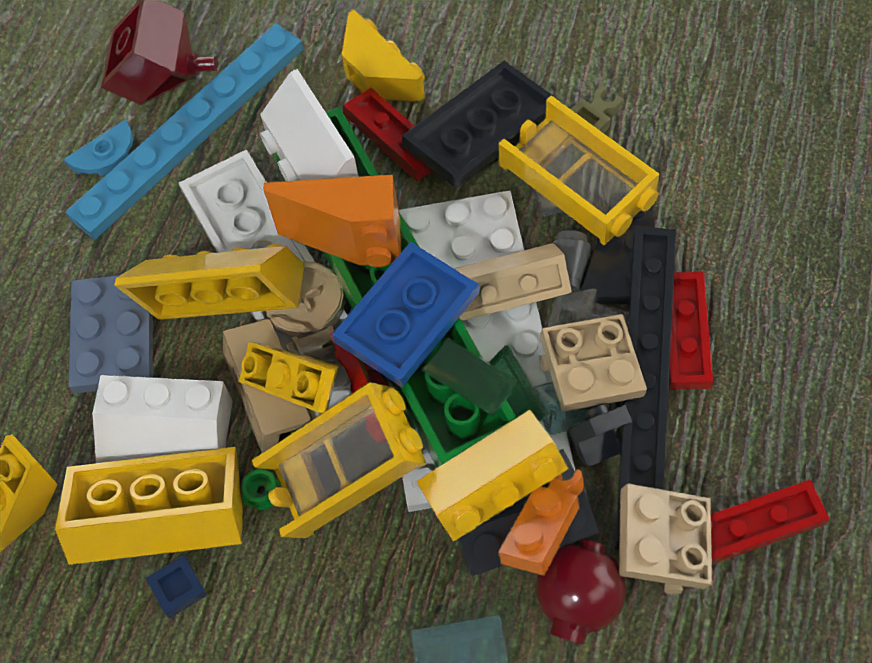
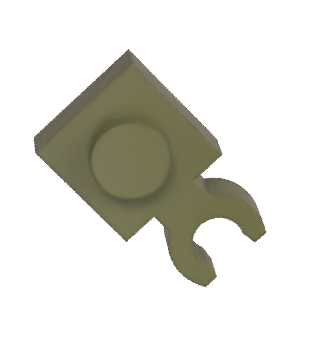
M603 85L595 91L591 104L581 98L571 110L605 133L610 128V117L615 116L621 110L622 97L618 96L612 102H604L603 100L607 96V87Z

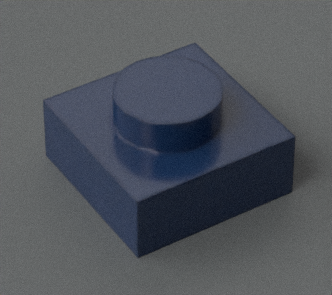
M185 555L146 577L161 608L169 619L208 596Z

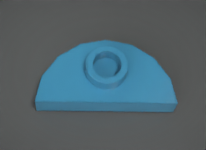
M126 119L64 158L63 160L67 167L79 175H83V173H98L99 176L107 175L129 155L134 136Z

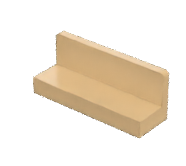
M547 244L454 268L478 283L480 293L460 316L461 321L572 293L565 256L555 244Z
M269 319L223 331V354L261 453L279 442V434L299 429L310 422L307 408L238 382L242 360L246 354L249 341L282 349L272 322Z

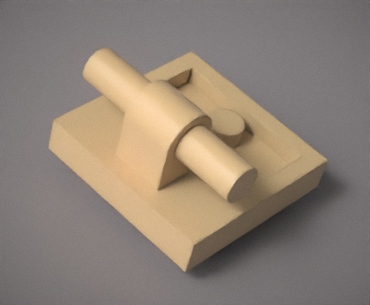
M623 314L542 328L540 339L545 354L539 356L540 367L543 372L550 370L562 412L644 397L647 391L646 384Z
M632 484L625 485L621 489L619 576L664 583V592L668 594H681L683 586L705 589L712 585L710 498Z

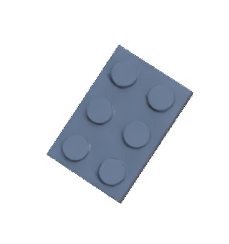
M118 276L74 280L71 282L69 388L73 394L97 391L100 375L153 378V315L114 286L115 279Z

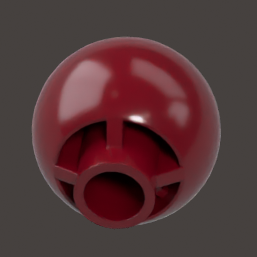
M584 539L580 540L579 547L565 545L557 550L545 575L538 574L536 595L542 612L552 622L550 635L584 645L587 633L605 629L620 614L626 599V580L624 576H619L620 565L615 558L605 555L607 546Z

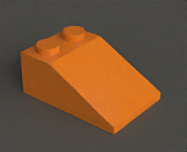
M393 175L264 183L263 190L278 235L358 265L384 267L393 263L401 254L400 216Z

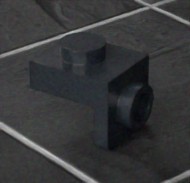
M606 403L584 412L583 415L586 421L568 428L583 466L588 467L620 454L621 447L613 429L632 420L626 405L610 411Z

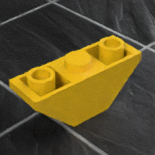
M355 10L349 12L342 49L346 78L362 93L369 88H373L385 100L421 101L424 99L423 81L425 76L421 68L415 62L409 63L392 40L386 41L379 34L377 27L370 19L362 18Z
M249 341L246 354L242 360L238 382L315 412L325 413L330 405L339 366L314 357Z
M13 434L5 436L0 447V552L44 515L58 485Z

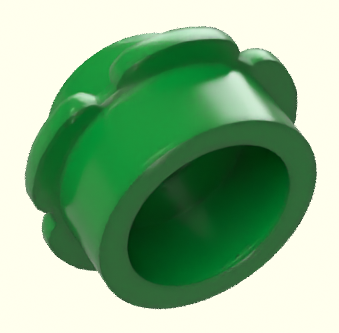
M258 469L251 471L245 476L241 484L243 491L241 499L249 508L257 507L258 510H267L274 506L268 497V493L276 487L282 488L281 482L278 479L276 480L274 473L268 470ZM260 487L265 488V492L262 494L257 492Z

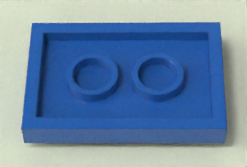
M410 242L332 333L333 341L400 387H403L480 293L479 284Z

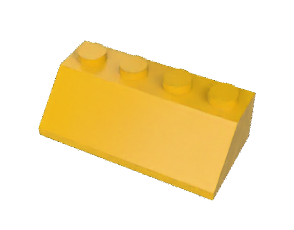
M271 244L267 248L259 249L234 248L229 252L219 253L201 251L196 255L189 256L165 255L160 259L144 260L115 279L114 286L158 320L294 309L299 306L305 264L287 246L281 244Z
M236 447L67 467L55 531L68 564L241 544L243 507Z

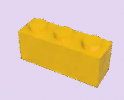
M529 410L416 482L454 542L540 486L551 481L568 468L552 438L531 410Z

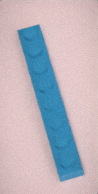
M275 23L65 212L69 220L92 239L96 240L303 51L302 41Z

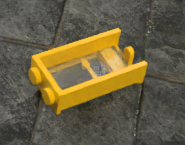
M553 96L546 100V119L537 127L531 120H526L520 128V142L516 146H513L505 139L499 142V166L505 170L509 169L597 236L603 245L608 243L615 235L617 237L622 236L630 227L633 217L640 210L645 212L650 209L658 198V172Z
M372 382L368 383L252 460L255 468L275 470L278 480L281 482L282 488L276 487L268 493V497L274 506L290 508L294 518L293 521L279 529L281 537L308 538L323 525L415 468L423 467L427 464L421 452L423 448L422 441L417 432L410 427L405 416L404 400L393 387Z

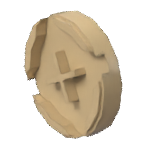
M302 261L305 265L298 308L266 311L268 319L274 327L289 337L303 338L326 329L328 326L332 325L334 327L343 313L345 297L342 286H340L333 270L320 263Z

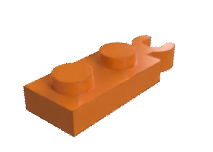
M576 470L574 476L566 481H562L561 473L549 481L548 488L540 486L531 493L499 551L501 564L545 575L579 509L578 495L584 488L581 470Z

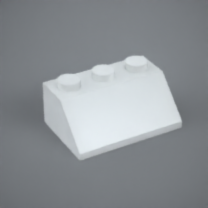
M298 69L291 71L260 114L265 131L260 133L261 139L269 154L277 153L281 159L277 163L286 181L358 177L356 162L352 152Z
M100 375L92 413L96 463L225 448L233 401L224 382Z

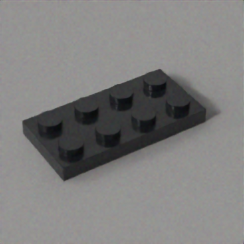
M504 60L402 135L401 146L458 189L499 157V142L505 139L514 145L520 140V128L526 120L529 119L534 122L536 127L545 120L546 100L553 95Z

